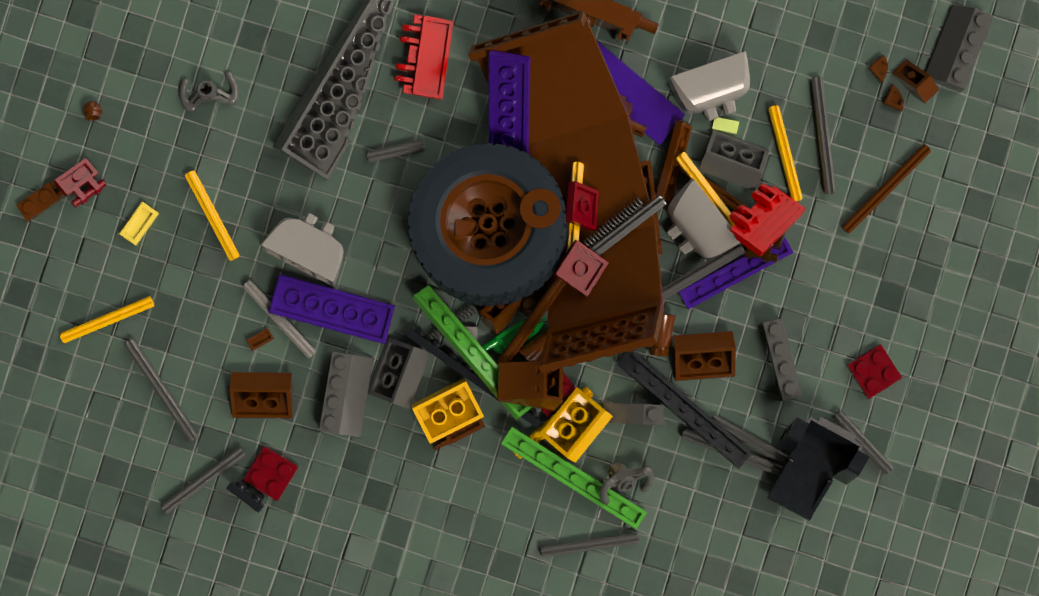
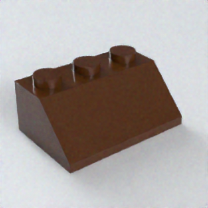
M733 331L673 335L675 380L735 377L736 346Z
M232 372L229 388L232 418H293L292 373Z

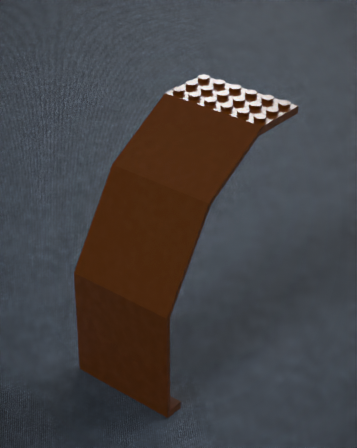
M584 11L471 46L468 56L471 61H478L488 85L489 53L491 50L530 57L529 155L538 160L551 173V176H553L560 188L566 209L569 182H571L573 162H582L584 165L582 184L599 191L596 230L601 235L602 233L599 228L606 233L602 225L609 231L605 223L612 228L608 220L614 226L615 224L611 218L618 223L614 215L621 220L617 214L620 213L624 218L620 210L627 215L624 208L630 212L627 208L628 205L634 211L630 205L632 203L636 207L633 200L640 205L636 200L638 198L643 203L642 207L650 202L629 115ZM653 215L600 255L609 263L588 297L582 295L567 283L547 310L549 329L538 365L541 373L555 371L566 366L572 367L578 363L592 362L598 358L611 357L618 353L631 352L638 348L651 347L657 344L664 312L657 231ZM581 227L579 229V242L585 245L583 242L585 240L591 246L586 238L593 243L589 235L596 240L592 233H595L599 239L600 237L596 230L589 231ZM554 274L549 280L548 288L557 277Z

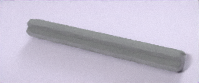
M251 280L243 285L247 293L307 358H311L316 353V350L286 318L269 314L271 301Z

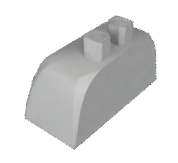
M746 51L671 76L667 83L682 110L689 114L704 112L708 121L719 117L716 108L720 106L723 107L725 115L735 113L736 106L734 101L745 96L750 87V73Z
M693 178L669 203L667 214L673 225L666 233L672 240L680 234L685 241L678 248L683 255L693 250L703 259L708 260L741 243L730 232L731 225Z
M310 213L305 216L303 221L294 218L282 219L262 243L263 251L335 287L343 262L344 250L341 243L332 237L334 225L324 222L321 230L314 227L318 218Z

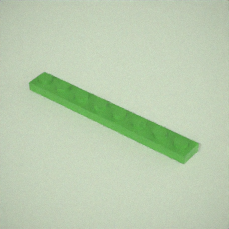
M429 285L415 294L412 299L497 397L498 365ZM501 402L516 420L532 408L530 406Z
M511 426L502 440V445L633 528L637 529L647 514V511L610 488L607 491L610 502L607 505L603 504L600 499L601 482Z

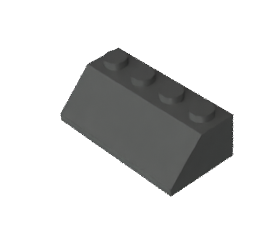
M952 5L926 70V73L931 75L935 83L957 92L965 90L994 15L976 8Z
M332 352L319 431L361 437L373 358Z

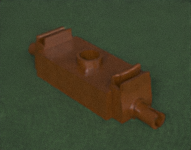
M541 0L539 4V10H542L543 6L547 7V15L550 14L552 8L569 15L584 11L590 27L597 25L619 34L616 43L620 42L621 38L626 39V45L635 29L638 30L640 28L655 35L659 23L644 18L641 13L632 10V8L612 0Z

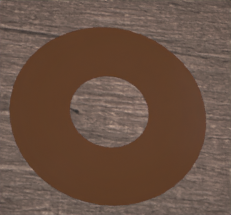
M547 189L530 191L524 196L520 205V213L523 220L534 228H546L552 225L558 219L561 211L558 197ZM541 200L548 204L549 209L544 216H537L533 213L532 207L536 201Z

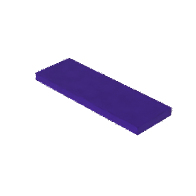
M597 41L619 94L627 97V102L633 103L630 115L631 120L646 125L645 134L660 146L672 132L676 120L681 121L685 114Z
M491 50L489 53L488 143L493 145L502 144L507 147L511 146L529 154L530 57Z
M279 274L269 314L385 345L395 305Z

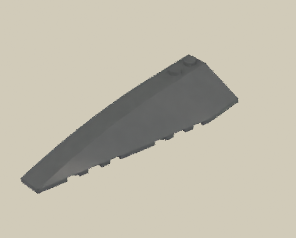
M366 0L325 59L273 145V148L326 180L330 178L349 145L350 139L347 137L351 129H354L357 111H360L362 104L360 102L363 93L366 92L375 64L374 58L376 52L379 51L382 33L385 32L387 17L391 14L395 0Z

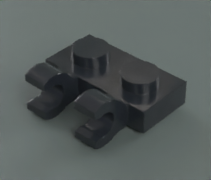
M243 480L236 483L230 482L226 488L258 513L262 511L265 507L262 503L265 497L259 492L257 494L253 493V495L245 491L249 485Z

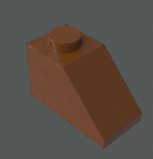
M907 59L892 72L898 81L924 104L939 91L931 75Z
M522 300L513 303L511 301L509 304L500 306L498 304L496 306H485L480 311L482 322L495 334H498L511 322Z

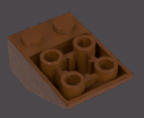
M540 361L499 363L497 401L555 410L563 402V367L555 371L541 373L538 367Z

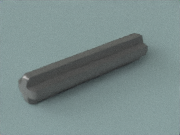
M417 140L368 151L366 155L369 162L424 151L425 145L423 140Z

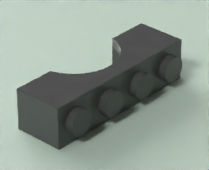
M783 318L762 323L761 328L772 360L780 401L801 397L802 392Z

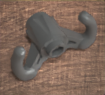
M230 71L225 72V77L231 86V94L219 90L211 80L200 81L196 89L197 93L190 101L187 98L189 80L186 78L182 79L179 96L184 109L193 112L200 103L221 100L228 105L235 104L238 101L239 90L233 74Z
M622 463L612 465L609 469V478L603 481L600 488V499L603 504L607 505L610 502L607 496L609 488L617 487L621 492L629 491L633 488L636 480L645 476L646 480L641 490L647 492L654 480L652 467L645 466L643 468L627 469Z

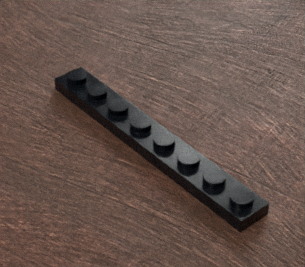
M417 328L415 331L409 330L406 334L408 338L497 400V397L473 373L474 370L465 363L464 366L457 362L458 357L451 352H448V354L442 352V346L434 340L431 343L425 340L426 335ZM533 410L521 416L536 428L541 423L539 420L540 415Z
M634 351L626 352L617 362V366L737 469L752 454L750 450Z

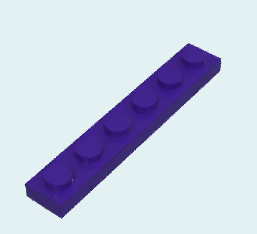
M785 236L781 250H772V253L779 255L778 261L794 253ZM744 256L678 293L686 308L690 309L775 262L770 261L768 263L763 262V259L754 257L749 259Z

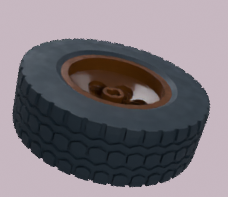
M482 143L480 146L479 144L470 145L469 148L463 147L456 150L455 153L451 152L444 156L445 159H440L433 165L434 167L426 172L425 178L420 180L417 185L418 189L415 190L412 197L413 202L410 203L408 232L412 249L420 265L441 290L466 303L480 306H496L498 304L500 306L509 304L511 301L513 303L522 300V297L526 298L533 294V291H537L544 285L545 281L547 282L552 277L566 251L568 235L567 209L555 179L545 166H542L531 155L517 148L507 147L502 144ZM535 189L550 190L560 201L561 211L558 219L546 228H534L528 225L520 213L522 199L527 193ZM541 200L536 201L532 207L533 213L537 216H544L549 209L548 204ZM496 206L504 207L500 213H495L494 209ZM476 208L484 209L480 215H475L474 211ZM455 219L475 222V230L463 239H454ZM507 222H515V226L512 229L505 228ZM492 224V227L487 228V225ZM504 239L506 244L503 247L496 246L498 240ZM485 241L486 246L483 249L476 248L478 242Z

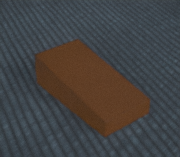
M267 328L247 339L246 342L253 352L272 341L274 337Z

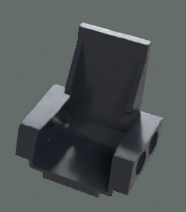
M797 417L785 428L776 447L790 455L767 498L810 521L831 486L832 479L835 478L846 485L860 475L870 456L861 452L863 445L855 441L856 435L825 418L820 417L816 420L813 417H809L806 422Z

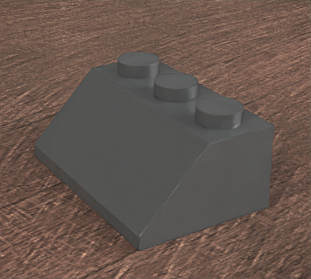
M713 129L699 170L755 191L763 173L769 150Z
M388 338L368 394L410 409L430 353Z

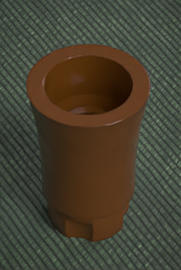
M663 314L657 344L650 347V355H669L676 315Z
M549 327L520 348L518 354L525 362L540 361Z

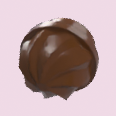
M89 101L84 105L82 114L86 120L95 121L101 118L102 109L97 102Z

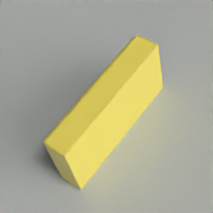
M141 202L119 234L137 246L160 213L144 202Z

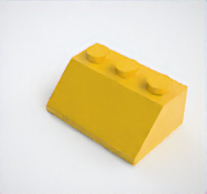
M465 378L411 404L430 444L484 417Z
M577 387L539 434L565 457L576 463L613 416Z

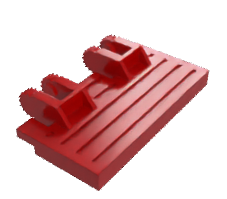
M414 14L413 23L419 24L421 27L402 25V30L418 33L417 39L407 36L400 37L399 42L412 44L409 45L407 62L415 64V66L396 64V69L412 72V78L400 75L394 76V81L412 84V86L404 84L402 93L442 100L454 21Z
M764 183L758 187L759 190L752 193L751 196L757 203L751 209L744 205H739L736 208L737 212L734 211L729 215L730 220L735 224L730 228V232L736 236V240L760 257L806 210L805 207L777 187L773 186L771 188Z

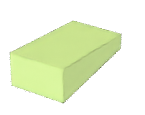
M718 117L714 119L712 129L736 135L739 121Z

